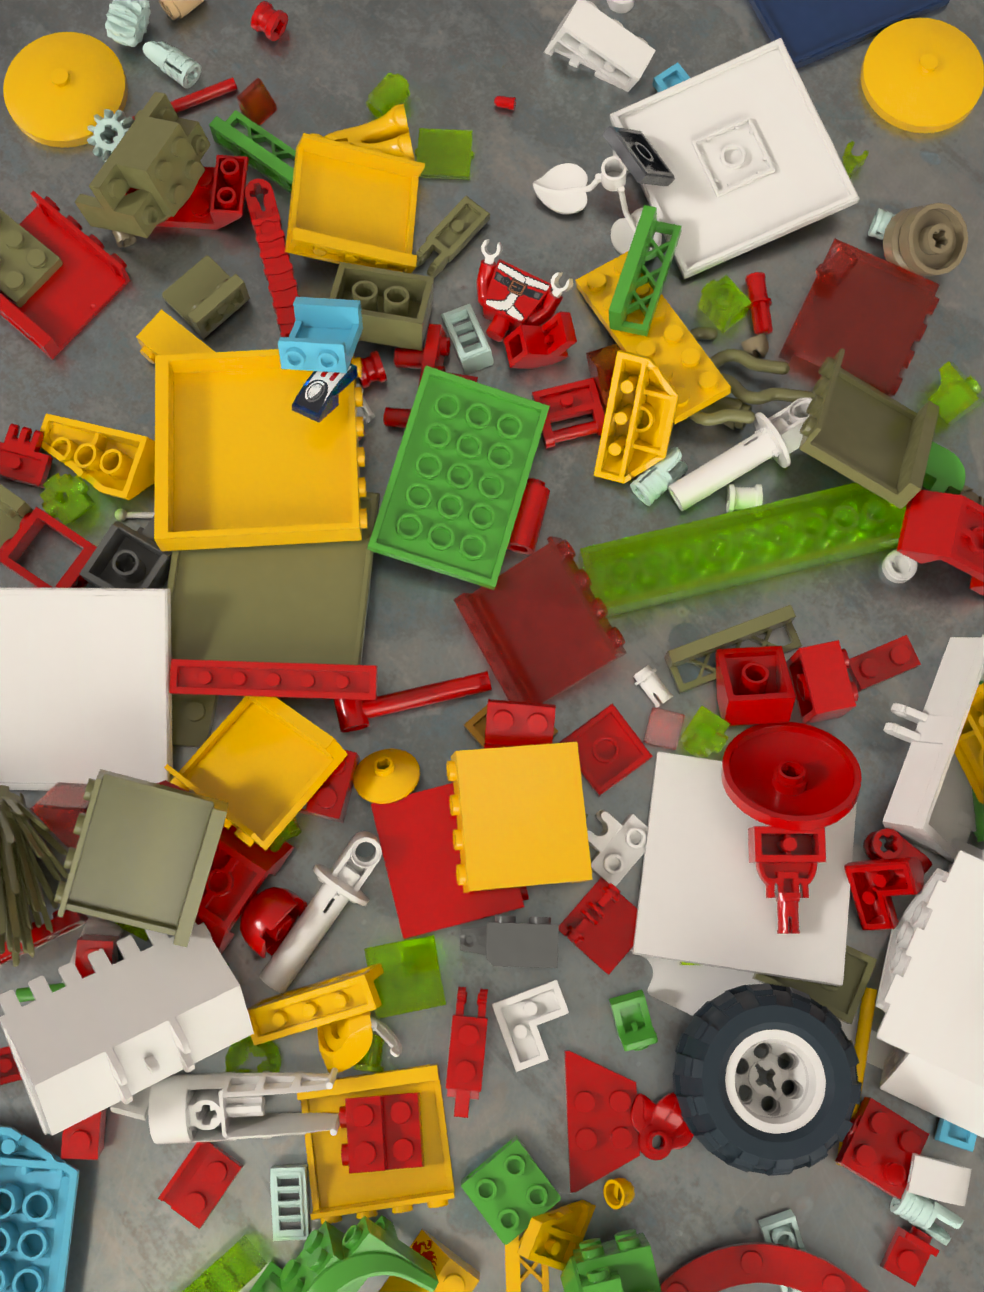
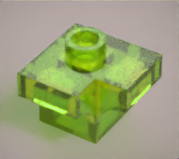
M948 361L938 369L941 374L939 389L927 400L940 407L939 415L947 424H954L965 414L980 406L984 402V397L980 393L983 388L972 375L967 377L954 362Z

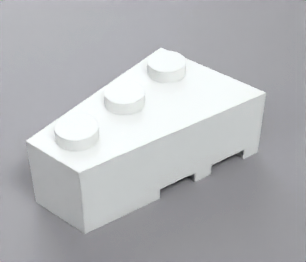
M577 0L559 24L543 53L550 56L554 52L559 53L570 59L569 65L578 68L579 64L596 71L594 73L595 77L629 92L640 80L656 50L649 46L643 38L637 37L625 29L619 21L611 19L601 12L594 3L586 0Z

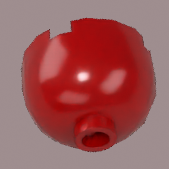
M271 887L264 889L258 894L255 893L240 920V931L245 942L262 958H266V952L272 956L294 926L293 924L297 917H300L307 907V902L286 888Z

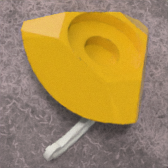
M370 1011L317 1027L319 1051L329 1073L332 1068H337L338 1073L357 1064L368 1052L373 1039L372 1031L374 1030L391 1047L390 1053L393 1056H400L402 1046L394 1032L379 1019L371 1017Z

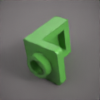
M642 989L609 999L618 1037L624 1051L643 1050L649 1045L658 1042Z

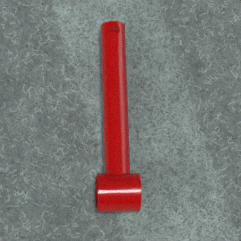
M488 671L380 695L377 696V700L333 699L340 732L346 733L369 727L370 718L461 698L466 695L491 691L492 687Z

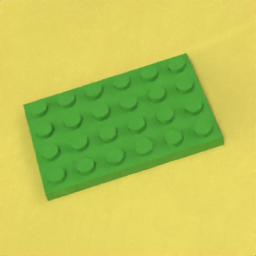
M425 366L367 549L494 590L550 406Z

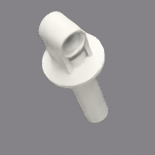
M812 398L797 399L791 405L769 418L761 412L756 413L754 421L755 434L669 485L670 495L681 511L688 509L768 459H772V457L781 467L786 468L790 466L791 458L789 454L800 446L803 437L800 434V429L809 417L806 410Z
M368 831L356 833L331 869L318 863L313 866L312 870L323 884L260 973V979L270 988L279 993L286 992L348 901L362 906L368 904L369 899L360 888L380 861L382 855L379 840L373 833ZM362 842H370L375 846L374 852L368 857H360L355 852L357 846Z

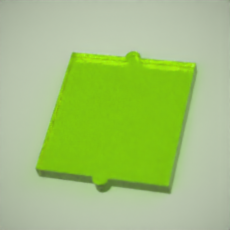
M419 128L418 148L415 149V156L417 157V162L425 163V168L419 177L470 180L471 159L474 158L472 131Z

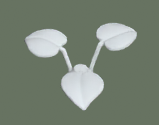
M614 150L613 156L608 157L602 163L601 173H597L595 179L588 186L586 172L578 165L572 163L557 165L533 182L534 191L541 202L551 210L566 215L583 210L587 205L586 192H591L599 182L609 191H618L625 218L618 219L613 224L610 237L614 248L620 254L629 251L643 208L635 210L630 215L624 192L626 174H629L630 171ZM655 232L653 240L658 247L662 242V233Z

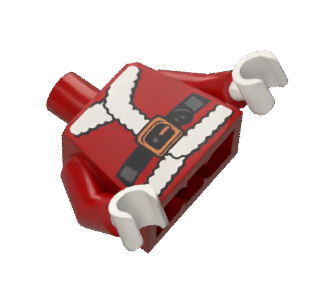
M487 239L481 246L485 259L481 260L476 281L478 303L483 307V317L491 321L486 330L487 336L501 342L508 330L514 331L520 325L541 326L550 320L563 299L562 292L569 291L574 283L573 279L569 278L566 285L561 288L559 279L563 272L555 273L550 284L499 259L496 265L494 259L501 254L502 244L498 242L496 253L491 254L487 250L489 239Z

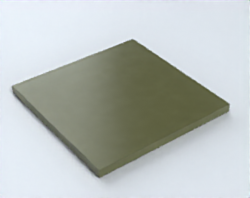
M367 492V497L361 498V508H367L368 528L362 529V540L172 551L167 588L171 590V659L361 665L374 552L367 548L379 512L380 493Z

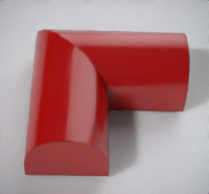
M916 857L853 861L844 866L862 930L895 929L899 921L892 896L918 894L924 884L923 867Z

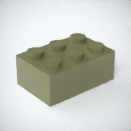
M340 262L329 299L360 300L363 322L360 341L421 351L433 306L434 277Z

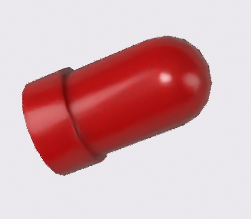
M497 96L494 99V104L497 107L514 111L516 97Z

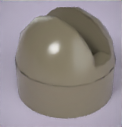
M765 333L751 337L741 343L744 351L758 359V352L762 357H765L769 350Z

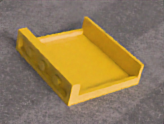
M303 133L296 147L285 252L336 264L345 262L412 273L417 263V255L412 254L418 180L425 168V163L417 162L410 157H397L385 154L384 151L379 149L358 147L348 141L338 142L326 139L320 134Z
M245 696L179 772L168 764L164 768L174 777L170 783L198 795L228 802V811L223 826L229 829L231 825H234L237 828L234 834L245 844L251 847L255 842L266 851L348 754L335 738L277 697Z
M577 742L455 751L451 755V760L446 763L448 781H453L454 795H450V812L452 816H457L458 829L453 830V845L455 851L460 850L461 864L456 865V878L458 886L463 885L464 893L568 882L581 883L593 880Z
M438 1063L336 1078L332 1089L297 1093V1099L301 1100L302 1113H339L340 1106H345V1099L420 1092L424 1167L349 1174V1166H343L341 1160V1145L347 1143V1128L341 1129L339 1125L335 1136L330 1134V1130L305 1134L313 1211L310 1214L311 1220L320 1219L321 1224L325 1221L331 1224L342 1221V1215L356 1213L357 1219H362L364 1216L371 1218L378 1215L377 1210L392 1208V1213L394 1214L412 1211L413 1205L427 1203L428 1208H438L449 1205L448 1199L455 1198Z

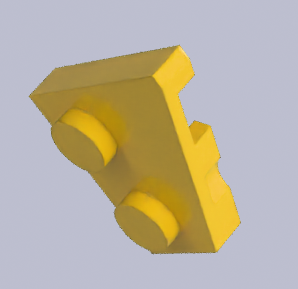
M580 1200L532 1217L528 1228L523 1234L522 1243L517 1254L528 1260L563 1271L570 1256H574L573 1250L580 1248L579 1243L584 1239L596 1205Z

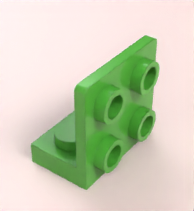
M517 1135L461 1180L462 1189L505 1245L509 1244L528 1228L532 1217L546 1213L561 1200L559 1193L526 1151L525 1145Z

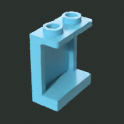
M296 297L293 303L296 320L289 337H280L278 341L281 369L347 373L363 330L360 300Z

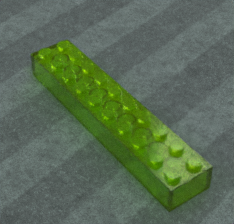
M855 482L580 548L578 562L594 620H599L896 548L906 505L900 509Z

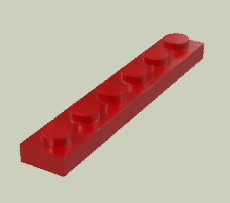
M171 659L169 693L377 700L378 666Z

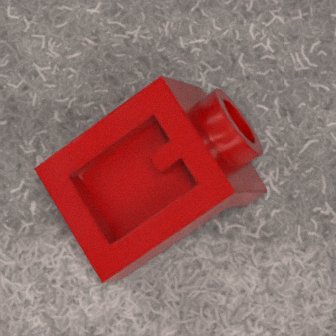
M898 1226L880 1266L916 1287L930 1255L932 1254L937 1257L940 1250L930 1245L932 1237L912 1226L910 1232Z

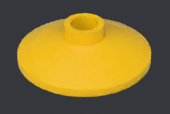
M394 748L382 749L369 754L357 765L353 776L354 787L357 793L369 802L378 804L392 803L406 797L415 789L420 779V767L415 757L404 750Z

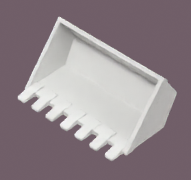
M204 922L199 925L194 923L187 948L174 945V936L169 938L167 934L145 929L153 945L152 947L140 951L132 936L124 937L117 941V946L124 960L113 965L110 963L104 950L100 948L98 949L99 951L88 954V959L95 973L83 979L74 962L59 967L58 972L66 987L53 993L45 977L39 976L28 982L35 1001L23 1007L14 990L0 994V1005L5 1014L0 1017V1024L45 1135L49 1133L53 1136L120 1101L126 1105L133 1101V1094L183 1069L188 1073L195 1069L196 1062L254 1034L240 984L213 942Z

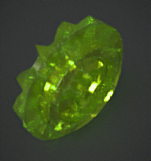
M251 1036L232 1044L225 1056V1072L253 1073L251 1068H239V1065L248 1060V1047L254 1057L260 1056L261 1058L266 1056L267 1058L257 1065L258 1072L256 1073H262L263 1071L279 1072L281 1068V1055L276 1044L273 1041H268L254 1046Z

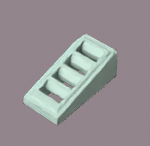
M470 303L441 314L465 374L476 372L494 364L492 351ZM468 318L470 320L469 322L453 327V324L461 322ZM474 330L471 333L458 337V335ZM477 341L479 342V343L474 344V345H471V346H469V347L462 348V347H464V346L470 345V344L475 343V342H477Z
M308 1164L273 1165L270 1168L273 1241L306 1240L310 1234ZM299 1178V1185L281 1186V1179ZM281 1193H299L300 1199L281 1200ZM300 1207V1214L281 1215V1208ZM281 1222H301V1229L281 1230Z

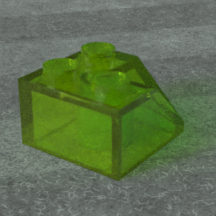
M434 935L364 948L367 967L381 963L384 971L382 975L374 980L382 1003L379 1008L375 1009L377 1019L447 1005Z

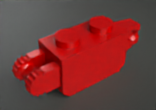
M458 986L456 1014L452 1016L446 1078L447 1097H456L454 1117L468 1118L470 1099L479 1100V1092H481L488 1023V1018L485 1017L488 989H480L478 993V1016L476 1017L464 1015V1007L467 1003L466 987Z

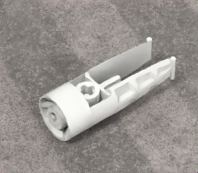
M332 1068L330 1073H307L305 1071L290 1073L263 1071L262 1073H235L233 1071L171 1075L151 1086L148 1108L151 1137L156 1144L236 1141L237 1139L247 1138L270 1139L274 1136L305 1135L306 1133L330 1130L332 1136H335L340 1125L339 1113H265V1097L263 1095L332 1089L338 1069Z

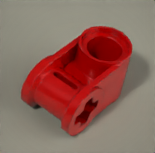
M886 828L874 831L864 839V852L871 860L916 857L921 862L924 875L932 866V862L924 853L913 847L894 829ZM880 839L886 840L884 844L886 851H881L882 842Z

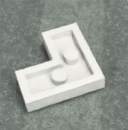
M557 980L492 1004L516 1072L549 1060L537 1025L569 1013Z

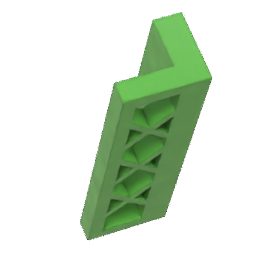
M237 110L226 121L218 116L212 120L209 127L216 143L235 156H248V165L291 194L294 168L281 159L291 158L295 161L296 151ZM240 123L246 127L248 136L235 129V125ZM257 143H269L272 147V153Z
M648 205L643 207L609 308L610 329L642 336L648 335L682 232V226L657 221V207ZM655 232L672 235L670 241L658 247L653 240ZM658 257L662 267L649 273L645 267V262ZM649 282L654 290L653 293L640 299L636 289ZM638 309L645 316L643 324L626 321L628 314Z

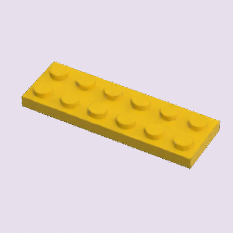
M627 251L576 279V287L620 349L651 357L677 390L679 399L673 422L677 424L731 393V386L662 294L647 336L610 329L609 308L629 252ZM649 282L636 289L640 299L652 294L654 291ZM638 309L628 314L626 321L643 324L645 316Z

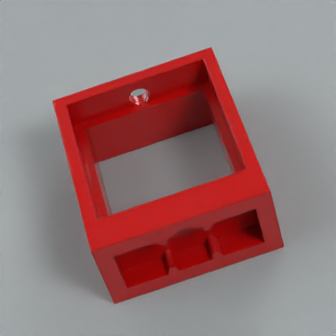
M36 506L32 513L30 512L23 517L19 525L20 528L12 539L6 540L1 546L0 563L34 587L53 588L16 563L46 524L83 549L54 588H85L88 582L79 573L97 547Z

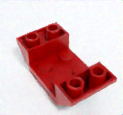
M217 155L215 167H204L205 171L198 180L193 193L177 211L175 216L156 226L218 230L243 216L248 156ZM130 187L125 195L133 193L139 189Z
M920 490L906 505L897 552L921 564L942 560L972 576L969 589L984 596V506L964 495Z
M231 825L229 829L223 826L195 919L197 925L204 922L221 955L235 936V933L231 931L232 927L268 874L276 876L295 848L280 837H277L265 851L255 842L249 847L234 834L237 831L234 825Z

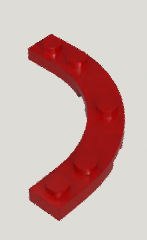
M766 1242L733 1244L711 1250L709 1253L685 1263L660 1284L662 1292H719L726 1288L751 1283L783 1285L801 1292H870L850 1274L825 1258L792 1248V1246Z

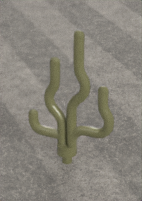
M696 327L690 330L696 341L700 339L714 340L718 336L717 330L712 327ZM726 349L710 358L717 368L727 362H738L746 368L757 372L784 375L790 370V366L786 362L758 359L746 351L738 349ZM721 373L731 386V393L740 401L751 405H761L771 401L794 402L800 398L813 399L815 397V394L811 391L787 388H769L759 392H752L744 388L733 376ZM722 409L713 413H705L700 410L689 416L694 422L704 426H715L725 422L751 424L756 419L754 412L739 409Z

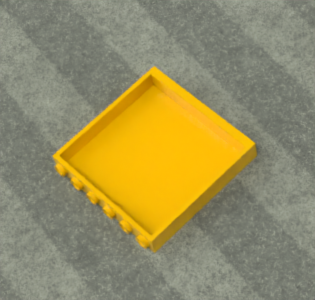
M279 349L155 355L154 540L160 550L178 551L362 540V529L368 528L367 508H361V498L367 497L365 477H360L359 467H365L364 447H359L358 437L364 436L363 417H357V407H363L362 387H356V377H362L361 357L355 358L353 355L350 363L351 368L339 380L324 401L319 412L316 413L298 405L297 400L317 371L281 369Z

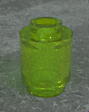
M388 73L368 95L369 99L366 101V106L372 115L378 119L395 105L403 104L410 97L408 81L398 73Z

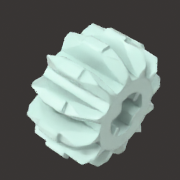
M113 0L112 4H109V11L106 14L105 28L107 29V36L125 46L135 47L140 43L144 33H147V26L150 23L149 16L151 10L149 8V1Z
M105 109L104 118L98 114L94 115V120L97 123L95 127L93 125L87 126L88 130L94 133L93 136L87 139L88 144L95 146L92 151L93 154L98 157L102 156L104 162L107 161L135 121L132 117L126 118L125 112L117 110L114 114L110 109Z

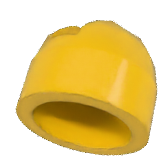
M615 1178L605 1183L603 1194L606 1203L611 1208L620 1209L633 1202L635 1190L630 1181H627L625 1178Z

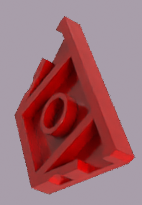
M564 1050L570 1193H576L640 1156V1149L638 1147L639 1133L631 1123V1110L634 1099L637 1096V1087L635 1081L570 1050Z

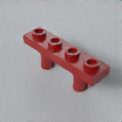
M429 324L426 344L423 350L395 349L394 364L396 368L421 369L419 388L425 366L446 372L443 363L445 356H449L450 337H447L441 324ZM386 407L383 416L384 425L386 427L406 428L412 409Z

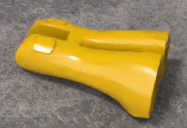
M404 104L395 105L386 114L371 122L338 130L324 136L326 139L338 142L348 141L358 147L379 149L384 151L385 154L414 159Z

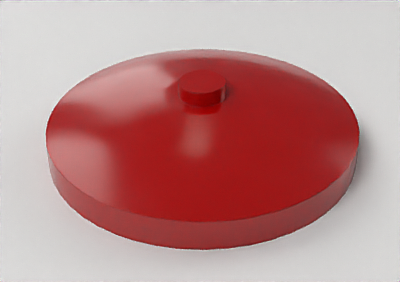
M790 721L787 723L758 724L739 733L727 746L721 768L724 789L731 801L741 811L766 825L795 831L823 828L844 818L857 802L862 781L859 763L852 751L842 741L820 728Z

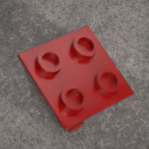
M601 877L559 925V931L609 975L633 947L638 909L620 894L621 891L612 883L609 884Z

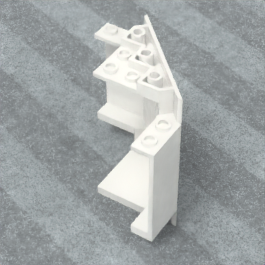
M960 850L949 873L937 868L922 887V890L899 917L897 927L891 930L875 1005L882 1009L885 1015L877 1031L876 1038L896 1048L884 1062L879 1089L984 1138V850L982 859Z

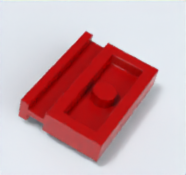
M488 699L484 749L552 744L556 705Z
M197 1142L158 1199L166 1202L171 1206V1209L200 1229L244 1165L211 1142Z

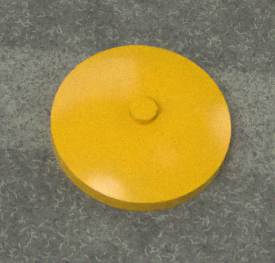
M910 18L888 26L871 42L861 67V85L871 108L889 124L914 133H935L957 125L971 113L983 91L984 63L975 44L958 28L936 19Z
M58 32L34 40L15 56L5 75L3 94L6 107L13 121L25 135L47 146L69 148L88 144L87 139L93 136L94 133L89 131L87 126L93 125L95 127L97 125L94 115L98 114L104 118L105 109H110L114 114L117 110L124 111L128 97V83L118 57L105 43L83 33Z

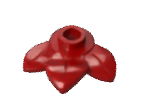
M674 1092L663 1097L657 1104H654L647 1096L641 1093L634 1099L631 1110V1123L639 1133L638 1147L641 1153L648 1159L662 1160L669 1155L671 1150L686 1147L694 1136L681 1116L682 1112ZM658 1135L661 1138V1145L655 1149L652 1145V1140Z

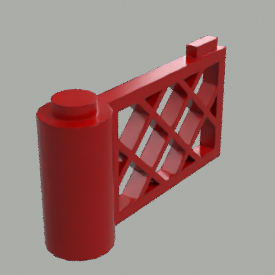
M528 478L507 549L521 554L535 553L550 495V490L545 487V482Z

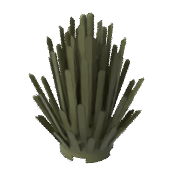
M0 785V954L5 952V942L7 941V949L9 952H12L13 966L17 967L20 963V942L22 943L24 953H28L32 958L35 955L31 934L33 927L28 905L31 906L36 926L40 928L42 925L39 913L41 912L46 929L53 932L39 882L54 909L58 908V903L54 902L55 896L30 846L37 857L42 859L54 879L58 881L61 880V877L56 868L65 879H68L69 874L37 832L60 854L67 855V851L48 833L53 832V830L26 807L25 798L22 793L18 796L9 792V786Z

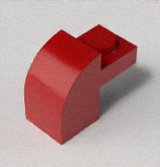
M562 311L558 312L542 326L520 325L504 338L510 368L534 369L556 364L569 357L567 349L577 342L570 312Z

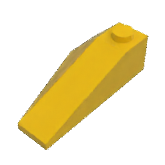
M45 414L40 431L44 432L41 448L72 469L74 473L93 485L99 492L131 500L155 483V441L151 438L52 414Z

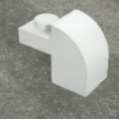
M913 1153L906 1190L909 1193L934 1200L965 1206L972 1169L939 1158L938 1160Z

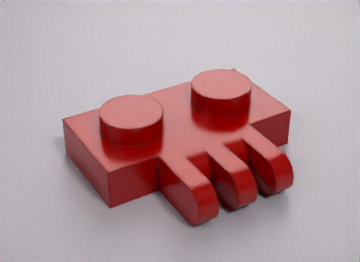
M13 423L10 424L4 443L0 442V477L44 489L53 462V458L50 455L39 453L44 439V432L35 430L30 441L32 435L31 428L23 427L19 435L20 426Z

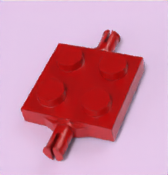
M864 1097L858 1112L850 1119L853 1125L842 1142V1147L835 1162L893 1198L901 1199L907 1186L913 1153L921 1154L929 1133L873 1098Z

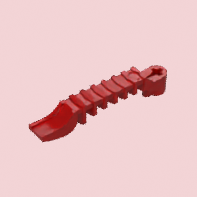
M257 178L251 180L246 185L245 197L252 226L257 235L256 241L261 251L260 257L265 267L264 273L266 280L269 282L268 289L273 298L272 304L275 314H277L278 319L276 320L281 332L280 336L289 337L296 321L293 303L296 297H300L297 292L298 286L293 276L294 270L289 260L290 255L285 252L286 239L284 231L281 229L282 223L272 186L268 181ZM258 194H263L265 211L261 210L260 203L257 200Z

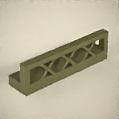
M785 606L667 651L664 659L678 693L686 692L716 680V668L707 665L711 654L715 653L716 649H727L733 645H736L735 648H740L741 643L746 640L760 644L761 647L777 646L768 642V639L773 630L783 626L791 642L782 646L784 654L801 648L802 644L792 624L796 617L792 606ZM766 633L764 640L757 637ZM706 656L703 663L696 660ZM686 663L701 668L697 678L685 684L677 669L678 666ZM704 670L711 672V674L702 677Z

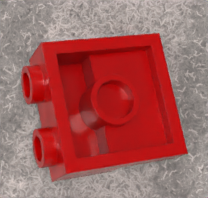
M420 1092L345 1099V1106H340L339 1123L341 1129L347 1128V1143L341 1145V1160L343 1166H349V1174L424 1167Z

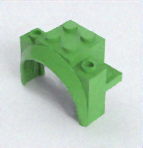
M383 1215L379 1217L376 1223L364 1216L357 1226L352 1225L346 1233L325 1221L319 1230H314L309 1234L302 1252L295 1260L291 1259L285 1265L280 1276L282 1292H357L369 1277L381 1275L404 1278L430 1292H434L439 1283L432 1262L400 1241L393 1222Z
M636 1229L618 1232L615 1234V1240L601 1243L600 1238L580 1242V1248L573 1250L574 1256H570L560 1275L565 1292H662L651 1246L644 1233L637 1234Z

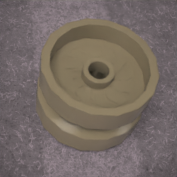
M933 203L901 210L891 218L883 238L884 255L891 269L900 276L908 278L949 273L960 264L968 244L967 225L963 217L951 205L944 203Z

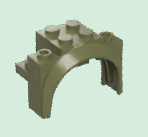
M156 91L143 110H139L135 115V121L90 183L89 187L95 197L80 194L75 200V204L92 227L148 238L156 225L175 216L177 211L189 199L198 180L205 171L200 160L211 144L200 123L179 118L166 94ZM130 187L139 189L133 193L125 195Z

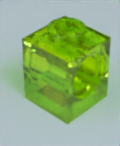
M726 274L719 281L713 279L701 290L702 296L698 307L723 334L747 315L751 301ZM716 299H724L729 305H721Z

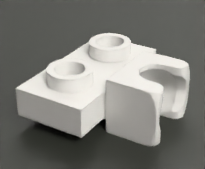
M599 810L596 813V818L602 824L601 833L595 835L593 832L587 831L589 846L597 851L591 859V868L609 884L612 883L614 886H617L644 854L648 827L634 814H629L623 823L620 824L607 811Z

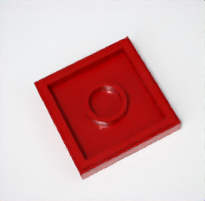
M613 703L559 742H577L581 774L598 797L653 757Z

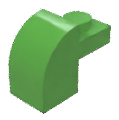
M932 441L922 486L930 491L960 495L966 478L962 462L953 452Z

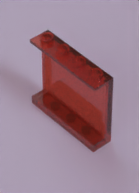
M835 238L778 357L790 362L794 354L821 367L828 356L833 358L843 348L845 354L841 364L842 369L882 393L895 396L903 378L898 376L902 367L908 368L915 354V351L911 350V346L914 341L920 342L927 328V324L923 323L926 314L930 316L933 314L940 298L935 296L940 284Z
M553 536L548 537L549 543L499 575L494 590L482 586L473 593H462L453 599L509 701L545 704L627 654L623 647L625 644L623 635L617 627H612L606 616L609 612L606 605L599 597L595 598L590 589L592 585L591 579L584 569L578 568L573 559L576 556L575 551L566 539L562 540V538Z

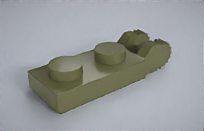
M466 195L426 237V242L415 253L417 255L416 266L422 265L430 257L432 251H436L439 256L430 264L427 270V275L435 278L445 268L447 262H451L490 220V213Z

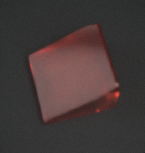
M259 78L255 79L237 96L241 114L259 126L277 110L276 103Z
M652 707L643 743L675 751L685 715Z

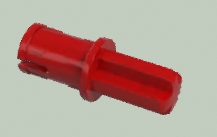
M754 272L745 278L749 297L747 309L751 311L754 333L757 335L763 333L768 335L773 331L770 314L772 300L768 298L765 273Z

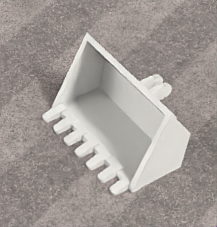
M984 635L982 637H950L923 712L903 704L893 703L891 712L917 723L915 731L889 722L885 724L883 729L887 734L911 743L882 821L885 829H894L909 843L941 855L951 862H954L960 850L973 856H983V850L967 843L970 832L976 831L972 787L954 751L980 680L984 681Z

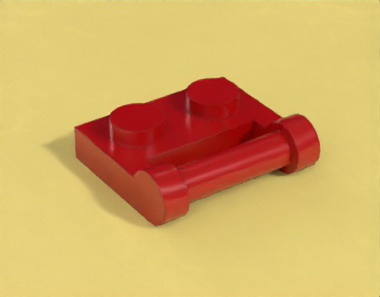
M594 377L532 392L533 401L550 406L542 430V439L546 449L555 447V443L596 433L598 436H601L605 415ZM591 413L593 415L594 421L552 431L551 423Z

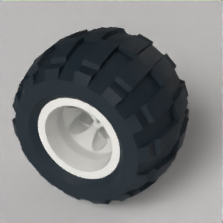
M764 983L742 985L726 990L713 1000L707 1001L693 1015L694 1018L685 1032L681 1034L675 1050L677 1054L675 1070L672 1073L674 1094L677 1097L682 1112L681 1116L691 1133L709 1152L727 1165L747 1173L755 1172L768 1176L789 1175L793 1170L805 1166L810 1168L828 1156V1151L838 1141L842 1142L853 1125L850 1119L855 1104H860L862 1083L858 1082L856 1068L859 1060L852 1040H848L841 1028V1022L826 1006H822L810 998L809 994L794 988ZM763 1043L766 1047V1053L763 1057L758 1058L754 1055L753 1051L757 1045ZM783 1053H786L790 1058V1063L786 1068L779 1067L777 1061L778 1057ZM742 1058L746 1068L742 1073H736L737 1066ZM755 1066L765 1071L769 1070L766 1078L771 1087L764 1083L756 1082L759 1074ZM786 1080H791L794 1085V1090L789 1095H784L781 1089L783 1082ZM741 1085H746L750 1091L748 1098L745 1100H741L739 1096V1087ZM771 1096L774 1105L772 1109L764 1111L761 1107V1101L764 1097Z

